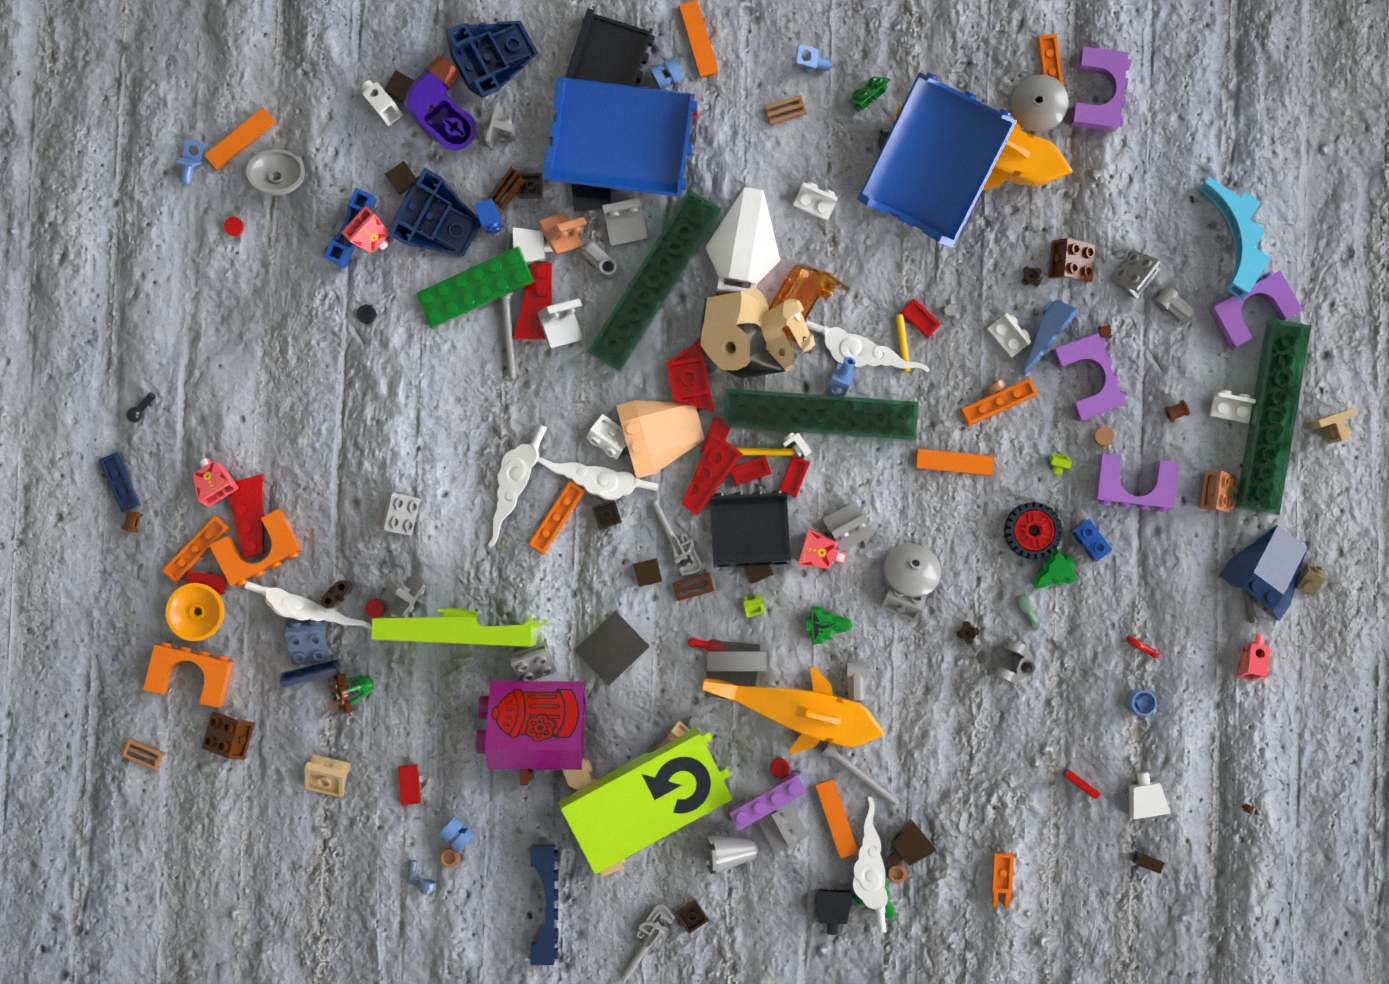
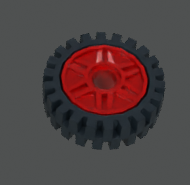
M1029 502L1017 506L1009 513L1003 530L1006 543L1015 554L1027 559H1039L1049 555L1058 547L1059 541L1062 539L1063 527H1061L1062 523L1058 518V514L1051 507L1038 502ZM1031 525H1034L1037 528V534L1035 536H1032L1029 533V527Z

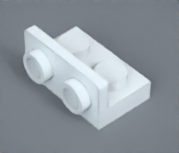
M803 182L793 207L828 221L838 197L830 190L825 189L823 191L818 189V186L812 182Z
M1006 313L987 330L1006 354L1012 358L1031 343V337L1025 329L1021 330L1017 325L1019 322L1015 316Z
M1220 390V392L1213 394L1209 416L1248 424L1252 404H1255L1256 400L1251 399V396L1247 394L1236 396L1232 395L1231 391Z
M604 414L596 421L586 437L591 444L598 446L608 456L615 459L620 457L622 451L627 446L622 427Z
M792 432L784 438L785 442L782 444L784 448L794 442L796 445L793 448L799 456L803 454L806 457L812 453L799 433L795 435Z

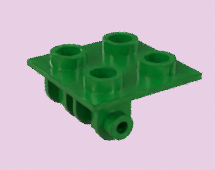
M875 76L870 78L866 82L867 85L853 92L852 98L848 101L856 103L854 108L858 112L860 110L863 111L870 105L869 103H873L871 97L876 100L877 97L886 92V88H888L886 84L891 79Z

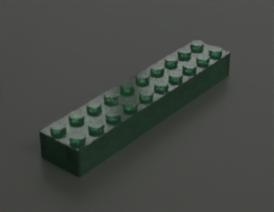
M688 189L588 349L589 355L621 374L721 215V208Z
M1271 319L1266 322L1253 398L1256 402L1252 404L1235 509L1272 516L1280 515L1311 325L1279 319Z
M726 388L723 428L914 442L916 441L918 402Z

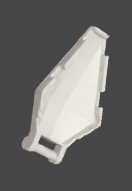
M744 187L705 247L719 278L716 293L748 289L725 285L724 280L751 284L750 288H756L757 284L780 262L763 190Z

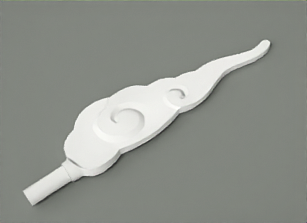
M808 320L806 322L808 329L825 336L826 347L830 350L833 358L843 364L845 357H852L856 361V367H863L867 364L871 366L882 364L897 368H921L926 372L929 371L926 365L903 360L890 348L877 346L874 342L863 336L847 333L839 327L829 328Z
M539 425L530 444L519 445L516 449L507 452L502 459L501 469L498 474L500 486L497 495L499 500L493 518V537L488 544L489 547H493L497 542L503 520L515 508L517 498L529 480L531 469L539 458L538 448L547 428L545 426Z
M541 457L537 460L538 463L544 465L552 472L564 475L572 479L577 485L583 486L588 493L598 495L606 500H616L622 496L629 495L633 492L634 488L638 487L653 491L658 490L659 484L640 480L629 472H616L605 467L585 466L575 462L558 464Z
M249 581L245 584V589L263 594L266 604L280 616L291 617L297 620H324L342 625H357L372 629V625L368 622L347 618L332 608H325L314 601L289 594L280 588L263 587Z
M868 797L869 811L864 823L863 846L859 850V860L854 865L853 890L868 908L875 910L877 913L878 933H885L884 912L888 901L887 892L884 888L885 868L880 855L881 841L873 825L874 801L872 797Z

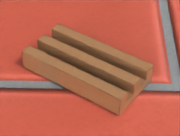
M801 95L765 106L770 125L807 114ZM799 102L798 104L770 112L772 109ZM801 108V111L772 119V116Z
M128 738L121 756L158 771L165 752L135 739ZM133 744L137 747L145 749L149 752L158 755V757L145 753L141 750L131 747L130 745ZM128 750L155 761V764H151L127 752Z

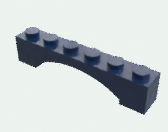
M555 845L531 846L530 867H535L543 883L546 897V915L539 938L530 945V965H554L555 959H559V947H555V940L559 939V928H555V920H559V908H555V901L559 900V889H555V881H559V869H555V862L559 861V850H555Z

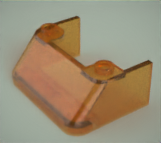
M797 264L789 272L768 309L771 310L789 298L800 301L804 308L801 314L805 321L818 298L827 299L833 294L835 288L843 291H848L849 288L828 272ZM785 325L782 331L785 333L790 347L804 352L800 348L790 327ZM808 350L805 353L811 355L812 351Z

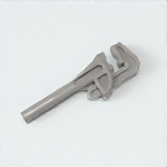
M658 501L651 503L669 539L675 563L678 564L681 560L688 559V555L693 564L688 562L686 566L679 569L682 576L699 572L702 568V563L694 550L693 538L689 540L686 534H682L681 539L677 537Z
M656 904L646 920L641 921L637 925L639 928L637 937L643 938V944L621 975L623 979H629L647 950L668 930V926L662 925L659 920L655 921L657 916L660 914V919H665L670 924L674 921L676 916L665 904Z

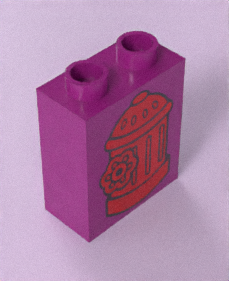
M490 681L489 696H479L478 704L479 719H487L486 730H477L475 739L476 754H485L488 769L582 770L585 719L584 682Z

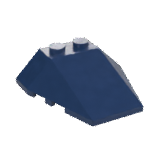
M503 21L495 24L483 22L475 25L462 23L445 31L453 62L468 89L481 98L498 92L539 54L521 21Z
M424 168L406 194L393 218L387 235L405 245L464 256L479 230L481 222L459 199L458 195L451 190L442 177Z
M1276 525L1258 538L1251 546L1246 547L1239 555L1230 559L1219 574V577L1231 586L1241 588L1265 606L1264 611L1280 621L1291 605L1308 547L1279 525Z

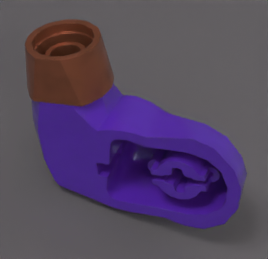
M438 55L424 68V72L415 79L407 92L404 106L427 135L446 149L457 151L466 148L473 142L476 135V122L472 115L458 107L452 99L445 95L446 90H450L459 75V71L446 59Z

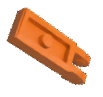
M994 852L992 907H997L998 893H1004V908H1009L1014 866L1013 853Z

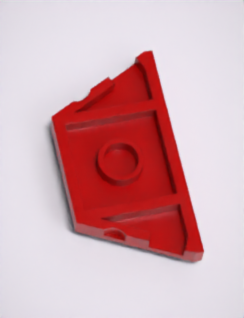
M698 339L694 344L666 363L673 401L714 412L703 348L701 347V339Z

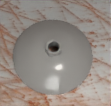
M1033 75L1024 79L1015 88L1011 97V111L1014 119L1017 120L1020 126L1029 131L1044 132L1053 129L1064 119L1068 110L1069 101L1066 89L1057 79L1048 75ZM1037 98L1043 99L1041 103H1036Z
M272 149L255 155L249 161L246 168V176L249 184L258 192L267 195H283L294 191L301 185L305 177V168L303 162L295 154L286 150Z
M914 543L898 545L888 553L884 562V575L888 584L896 592L904 596H925L932 592L940 581V563L937 557L922 545Z

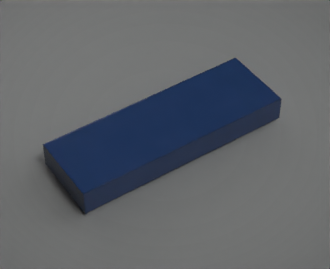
M115 452L99 459L121 512H126V510L141 505L119 453Z
M338 660L284 672L281 674L279 681L281 688L336 675L339 671Z

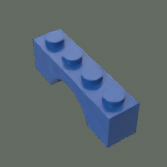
M358 188L355 189L348 204L345 221L337 236L331 240L324 255L327 261L344 269L346 268L356 245L351 243L341 232L365 206L371 211L373 210L377 202L373 195Z

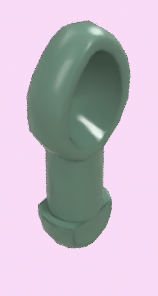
M1019 595L1017 598L1019 610L1026 614L1030 626L1033 629H1038L1040 622L1032 611L1033 605L1031 600L1025 595Z

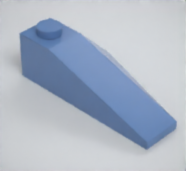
M1055 300L1053 303L1049 302L1044 307L1043 311L1045 313L1041 317L1021 372L1023 375L1031 370L1044 354L1043 351L1048 349L1055 341V336L1060 334L1079 312L1076 308L1059 300Z

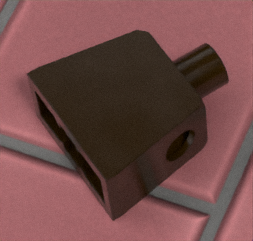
M910 819L891 841L896 850L888 858L894 866L903 859L910 866L932 854L936 849L913 820Z

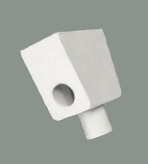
M368 80L363 83L364 97L388 127L403 115L378 82L373 84Z
M513 228V248L520 247L527 265L546 261L545 252H553L548 241H545L543 232Z
M1149 772L1137 773L1139 784L1129 786V817L1140 819L1170 814L1161 784L1150 782Z

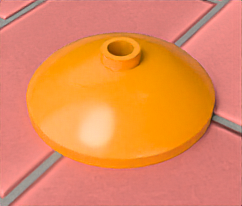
M190 583L183 585L174 591L167 602V623L177 636L185 640L200 641L211 637L218 631L224 620L225 610L220 595L213 588L205 584ZM198 608L201 609L200 615L196 614V610Z

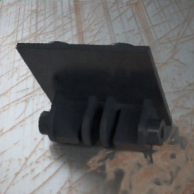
M571 183L574 212L603 209L602 205L611 204L610 188Z

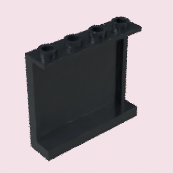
M587 8L565 78L636 86L637 82L641 83L643 77L642 66L643 64L646 65L649 59L648 48L654 44L655 36L653 35V29L650 28L649 31L597 15L595 10Z
M775 490L768 494H764L763 491H755L752 494L735 492L733 495L715 493L714 496H710L713 567L790 565L788 493H783L782 490Z

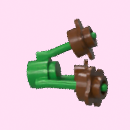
M338 671V676L334 677L335 681H333L331 696L334 702H339V705H337L339 712L343 714L348 713L349 716H352L350 713L355 710L352 705L364 696L369 695V691L373 690L374 686L369 675L346 678L345 673L339 674ZM357 681L354 683V687H347L348 682ZM355 690L361 693L351 701H348V693Z

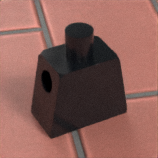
M814 889L819 923L827 924L826 934L838 935V924H847L853 897L852 891Z

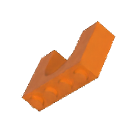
M277 509L261 518L272 542L269 555L261 562L250 563L243 559L230 536H226L209 545L230 586H237L238 588L244 586L251 577L259 578L265 574V570L270 567L272 570L282 565V561L286 559L289 561L299 556V552L303 551L282 510Z
M161 641V644H154L143 690L166 694L174 668L182 661H191L196 663L204 674V686L199 703L217 708L223 707L234 663L228 660L229 657L223 655L213 657L210 656V652L199 650L198 653L192 652V648L186 646L175 648L172 647V643Z

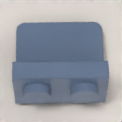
M292 619L287 621L285 638L293 665L329 661L330 655L325 636L327 621H314L310 619Z

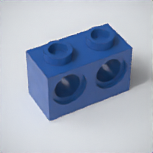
M492 198L474 205L486 234L489 232L490 234H495L501 231L500 228L504 226Z
M1090 519L1083 520L1070 530L1071 534L1093 562L1099 561L1113 550Z

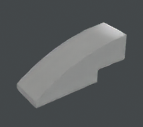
M708 651L707 671H767L766 651Z

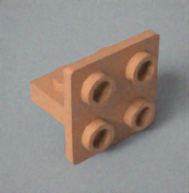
M562 213L538 221V225L555 255L583 246L578 234L582 231L581 228L587 224L584 217L570 221L568 215Z
M1219 470L1218 472L1205 471L1200 509L1230 513L1234 506L1233 490L1236 489L1237 485L1235 475Z

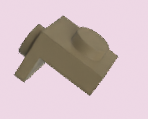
M1307 563L1306 571L1297 582L1296 589L1314 597L1326 580L1323 568L1316 564Z

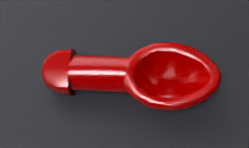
M1130 635L1127 636V642L1131 646L1156 659L1160 656V653Z
M690 638L688 640V645L693 648H705L707 651L725 650V645L717 639L704 641Z

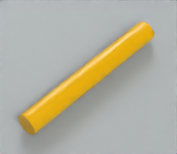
M903 314L896 315L901 358L909 361ZM903 368V372L911 371L910 368Z
M736 448L743 455L747 456L794 455V448Z

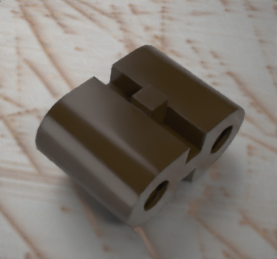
M349 580L337 581L322 596V606L325 608H335L345 600L344 597H347L352 591V583Z

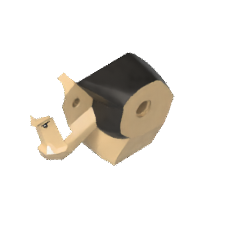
M755 287L740 292L705 297L701 321V347L720 369L734 376L749 378L786 372L795 368L793 367V351L785 333L782 331L785 325L790 327L800 348L804 352L810 350L815 345V342L801 314L804 308L799 300L789 298L769 310L765 297Z

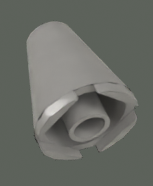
M706 835V839H704L705 860L708 859L710 865L706 866L711 875L753 860L759 853L758 844L754 843L753 839Z

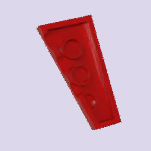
M532 263L530 272L534 283L526 286L513 340H546L537 313L548 306H552V263Z
M713 431L682 502V505L696 515L700 513L710 499V496L714 494L743 455V453Z
M264 474L235 481L239 489L228 495L244 558L264 553V528L261 520L264 517Z

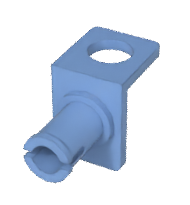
M801 44L797 47L796 64L804 65L805 73L815 68L830 71L832 59L818 57L819 49ZM803 51H808L809 53L806 54L804 61L801 57V53Z
M185 139L183 157L175 159V163L182 165L180 182L192 183L193 168L202 163L203 142ZM190 145L198 147L197 155L193 156L189 153L188 148Z
M845 357L843 364H837L826 390L827 394L840 400L844 399L856 371L853 368L856 361L852 357ZM838 386L842 389V392L836 393L832 387Z

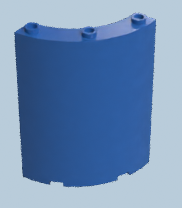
M919 72L857 199L868 207L898 217V220L909 226H915L923 230L922 233L938 243L953 248L1017 120L1011 117L1012 113L1002 108L999 111L975 99L977 95L966 90L963 93L938 81V76L927 72L925 75Z
M558 77L555 83L553 110H557V113H554V121L551 122L549 136L551 141L550 147L547 146L543 162V180L681 197V192L686 190L687 179H684L687 156H691L692 145L689 144L692 115L697 111L698 101H694L695 94Z

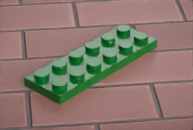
M517 246L416 294L429 326L433 329L532 284L534 280L520 247Z

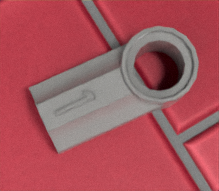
M595 242L585 248L582 254L603 276L612 278L617 274L618 268L615 261ZM606 264L613 265V269L610 272L603 270Z
M1167 285L1154 300V303L1159 308L1169 311L1183 323L1195 310L1179 297L1176 290Z
M846 662L848 700H865L866 662Z

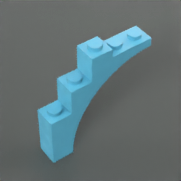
M1208 177L1198 190L1214 202L1224 215L1231 229L1235 244V266L1226 290L1242 300L1249 294L1271 259L1264 251L1255 248L1266 230L1259 223L1250 220L1261 202L1246 192L1238 196L1233 190L1227 189L1216 179Z

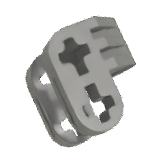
M1007 639L1003 648L1022 657L1017 661L1014 669L1015 673L996 665L992 674L1014 683L1031 676L1035 672L1036 667L1028 647L1014 640ZM1024 662L1030 664V670L1027 673L1021 670V665Z

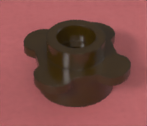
M1024 267L1022 284L1040 285L1041 269Z
M965 621L962 624L963 627L956 632L958 638L964 639L966 644H972L976 635H979V629L974 628L970 625V622Z

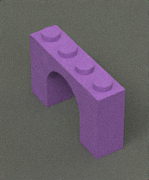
M1083 46L1079 53L1077 70L1104 75L1111 83L1112 97L1108 103L1103 105L1076 102L1072 107L1070 126L1113 132L1119 126H1122L1124 116L1121 115V110L1126 103V96L1123 95L1124 89H1127L1128 86L1126 71H1129L1131 59H1128V52Z
M1272 270L1262 276L1264 279L1260 282L1256 281L1249 294L1242 300L1230 293L1229 299L1224 301L1221 298L1212 303L1214 307L1210 308L1209 311L1230 349L1253 338L1241 315L1242 305L1249 296H1260L1266 299L1280 322L1303 311L1281 270L1276 273Z
M1099 333L1052 350L1058 368L1078 361H1087L1094 364L1101 373L1102 383L1099 391L1092 397L1072 404L1078 422L1124 406V401H1126L1124 392L1119 389L1117 384L1119 383V378L1116 372L1113 373L1111 368L1112 359L1109 354H1106L1104 349L1106 347L1104 338L1100 337Z
M1099 454L1094 500H1098L1099 504L1111 505V502L1118 503L1119 507L1130 508L1131 504L1137 505V509L1149 510V507H1155L1156 511L1168 512V509H1174L1179 470L1178 462L1156 461L1152 487L1146 494L1134 496L1126 492L1120 483L1122 456Z
M793 771L780 778L779 783L773 788L751 800L746 801L743 799L730 806L728 811L739 831L807 793L796 771Z

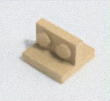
M1356 408L1306 424L1308 430L1324 427L1329 444L1350 439L1348 435L1350 433L1349 427L1346 423L1344 424L1343 420L1358 414Z
M313 754L311 761L307 762L305 766V789L342 798L351 763Z

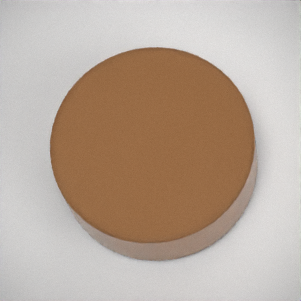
M1001 378L988 386L986 390L992 395L1002 389L1006 383Z
M1100 427L1094 433V441L1100 446H1107L1114 440V433L1109 427Z
M451 847L446 848L440 855V862L447 868L456 866L460 860V854Z
M892 864L887 870V876L891 882L900 884L905 881L907 871L901 864H896L895 866Z

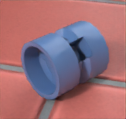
M674 57L665 60L663 65L657 64L649 68L653 80L660 90L669 87L671 82L675 84L684 79L680 66ZM664 70L666 71L668 78L664 77L662 73Z
M1135 689L1127 695L1126 705L1131 712L1147 716L1155 711L1157 700L1151 692Z
M454 817L438 836L445 842H450V847L459 853L475 834L469 828H463V823L457 817Z

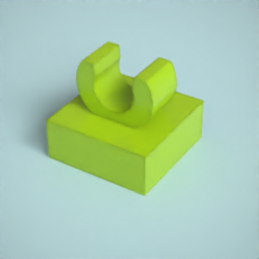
M1051 452L1049 460L1051 465H1054V474L1062 475L1063 468L1070 469L1072 460L1070 456Z
M754 593L755 599L748 600L747 595L744 596L745 602H743L747 618L765 613L762 597H759L757 593Z

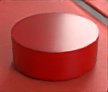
M229 217L224 223V230L230 236H239L244 231V223L238 217Z
M371 599L365 605V612L371 618L381 617L385 612V604L380 599Z
M776 758L771 762L770 770L775 777L782 778L789 773L790 767L785 759Z

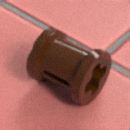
M1180 400L1174 406H1166L1164 408L1165 414L1171 423L1184 415H1190L1188 405L1184 400Z
M126 510L125 523L121 526V529L138 533V524L143 514Z

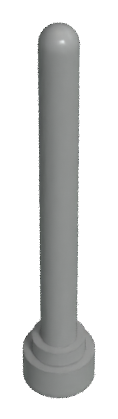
M510 293L499 299L502 301L509 378L513 380L516 378V366L509 303L513 295Z
M829 742L821 751L823 756L835 759L892 805H898L899 800L838 753L836 745Z

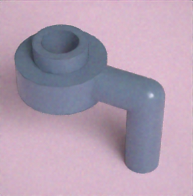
M410 860L407 883L417 886L420 892L424 894H431L432 891H436L437 881L416 878L418 861Z

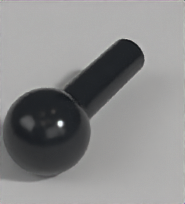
M149 392L137 407H132L127 411V419L134 423L140 421L142 412L156 396Z

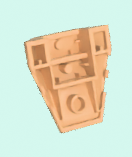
M640 400L616 405L636 478L656 474L705 440L695 407L678 402Z

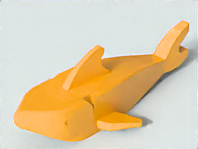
M900 105L898 106L893 122H895L902 108V106ZM1016 122L982 191L997 188L1004 181L1018 185L1039 187L1071 174L1072 169L1053 143L1021 131L1020 125Z
M815 667L810 668L813 690L742 686L711 678H705L702 690L735 700L769 719L801 733L789 748L790 754L814 748L820 740L844 747H857L885 735L882 727L864 705L833 695L831 684Z

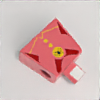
M367 206L341 232L351 243L370 253L374 252L377 247L380 250H384L388 246V241L385 239L388 236V230Z
M205 458L199 462L201 469L193 475L199 502L210 507L239 489L226 468L217 461L211 462L209 458Z
M810 528L806 535L798 565L829 569L833 561L843 564L846 553L836 550L838 541Z
M1253 634L1251 643L1243 646L1236 677L1252 681L1267 677L1270 647L1263 646L1265 636Z

